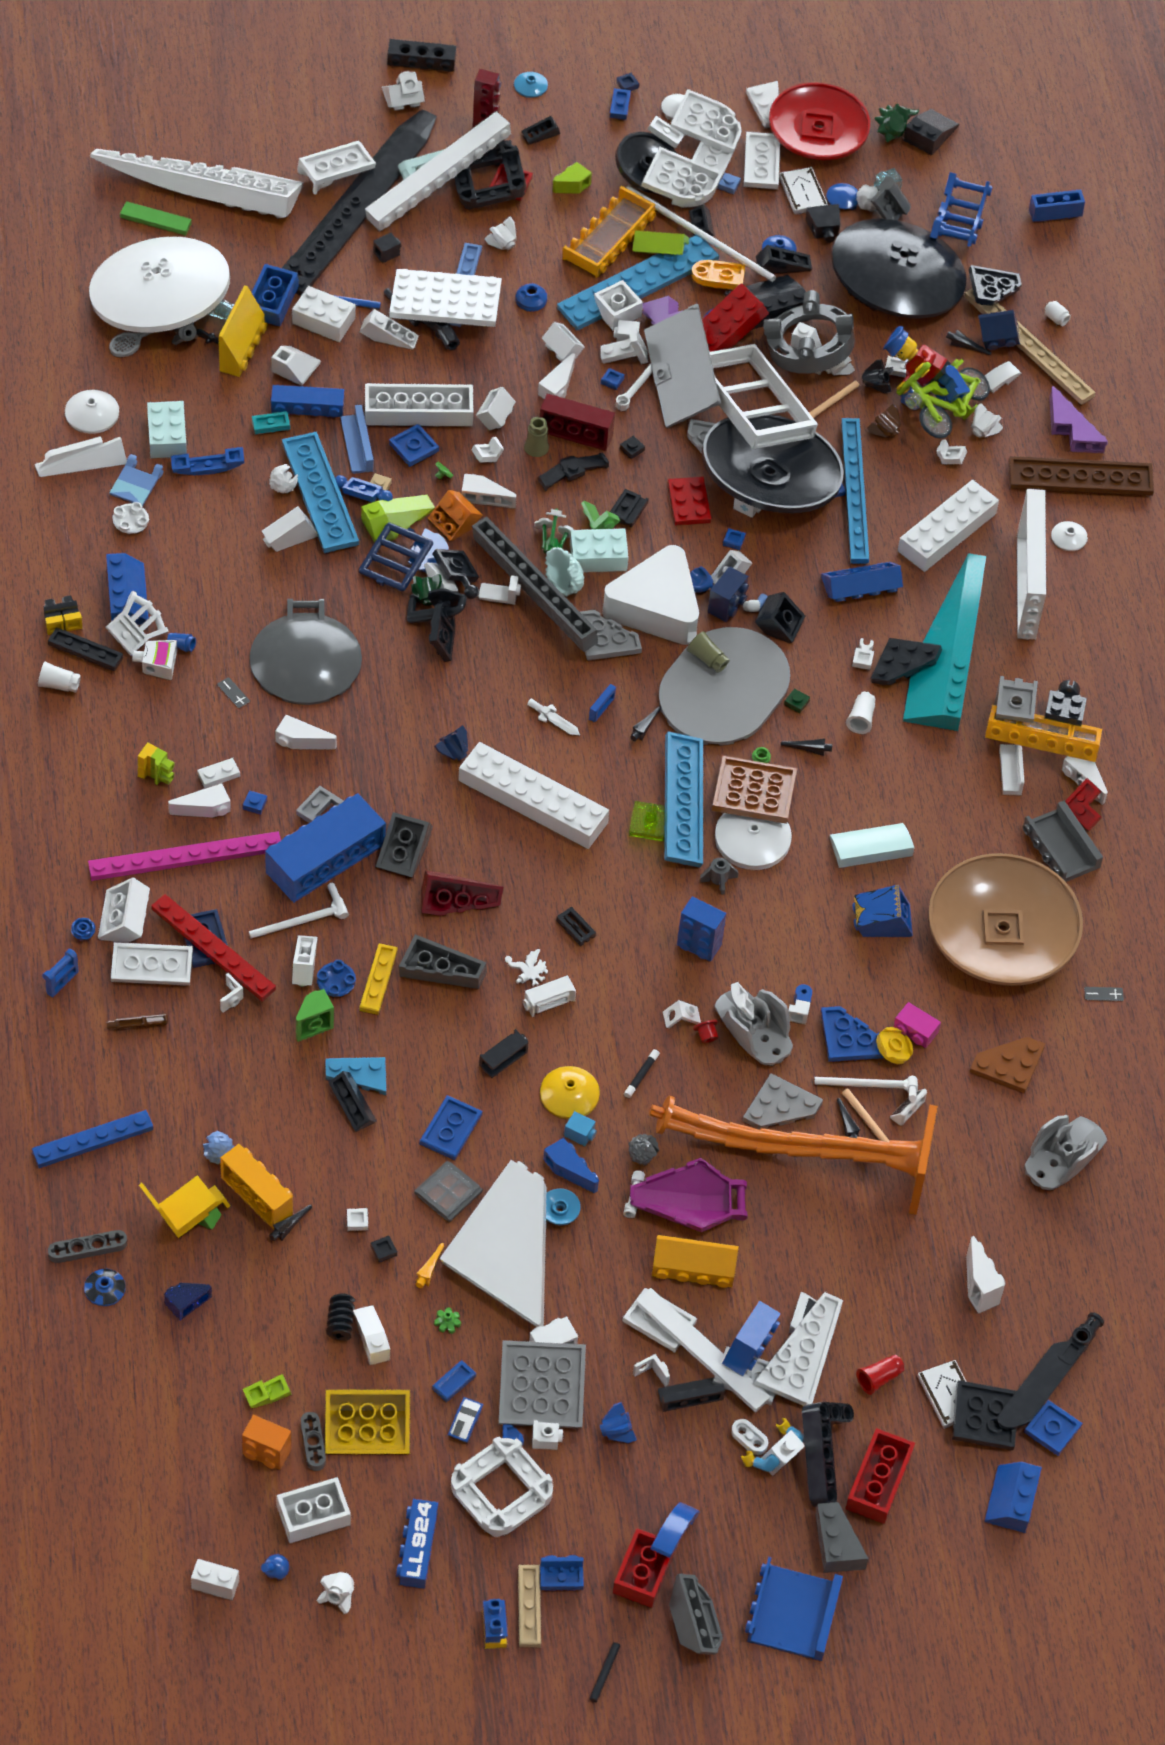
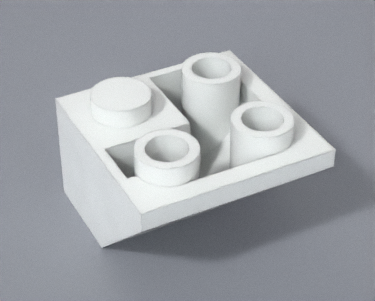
M280 346L271 357L272 372L301 386L321 363V360L291 346Z

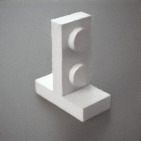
M636 327L630 329V339L601 346V360L603 364L637 356L641 364L648 363L647 347Z

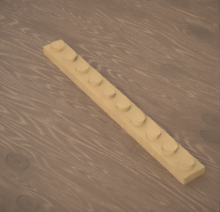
M973 288L965 292L964 297L982 314L1006 311L999 303L993 306L977 304ZM1018 322L1020 344L1017 346L1081 405L1095 396V392Z

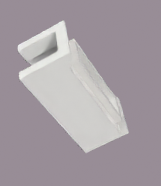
M565 976L525 991L523 1005L526 1011L529 1010L533 1017L534 1013H540L569 1001H575L576 990L569 977Z

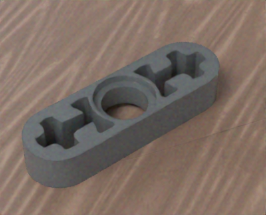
M306 1412L301 1417V1430L307 1466L313 1471H320L326 1464L320 1419L316 1413ZM309 1419L313 1422L312 1431H309V1424L307 1423ZM311 1437H316L319 1443L312 1446L308 1444L307 1440ZM313 1452H317L319 1463H315L313 1460Z

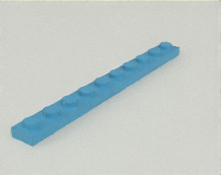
M842 418L841 429L850 563L869 564L860 418Z

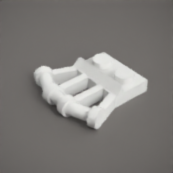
M134 591L130 593L123 611L105 627L129 655H132L134 650H138L149 638L168 632V628L164 626L161 618V612L155 610L150 600L143 599ZM133 602L141 605L142 607L131 617L128 615ZM147 611L151 616L139 627L134 621ZM155 620L158 630L145 634L143 630Z

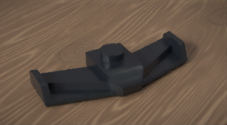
M603 452L597 455L578 458L568 456L560 459L559 464L538 476L537 479L543 489L547 491L549 487L565 477L571 481L585 476V470L602 467L608 468L609 461Z

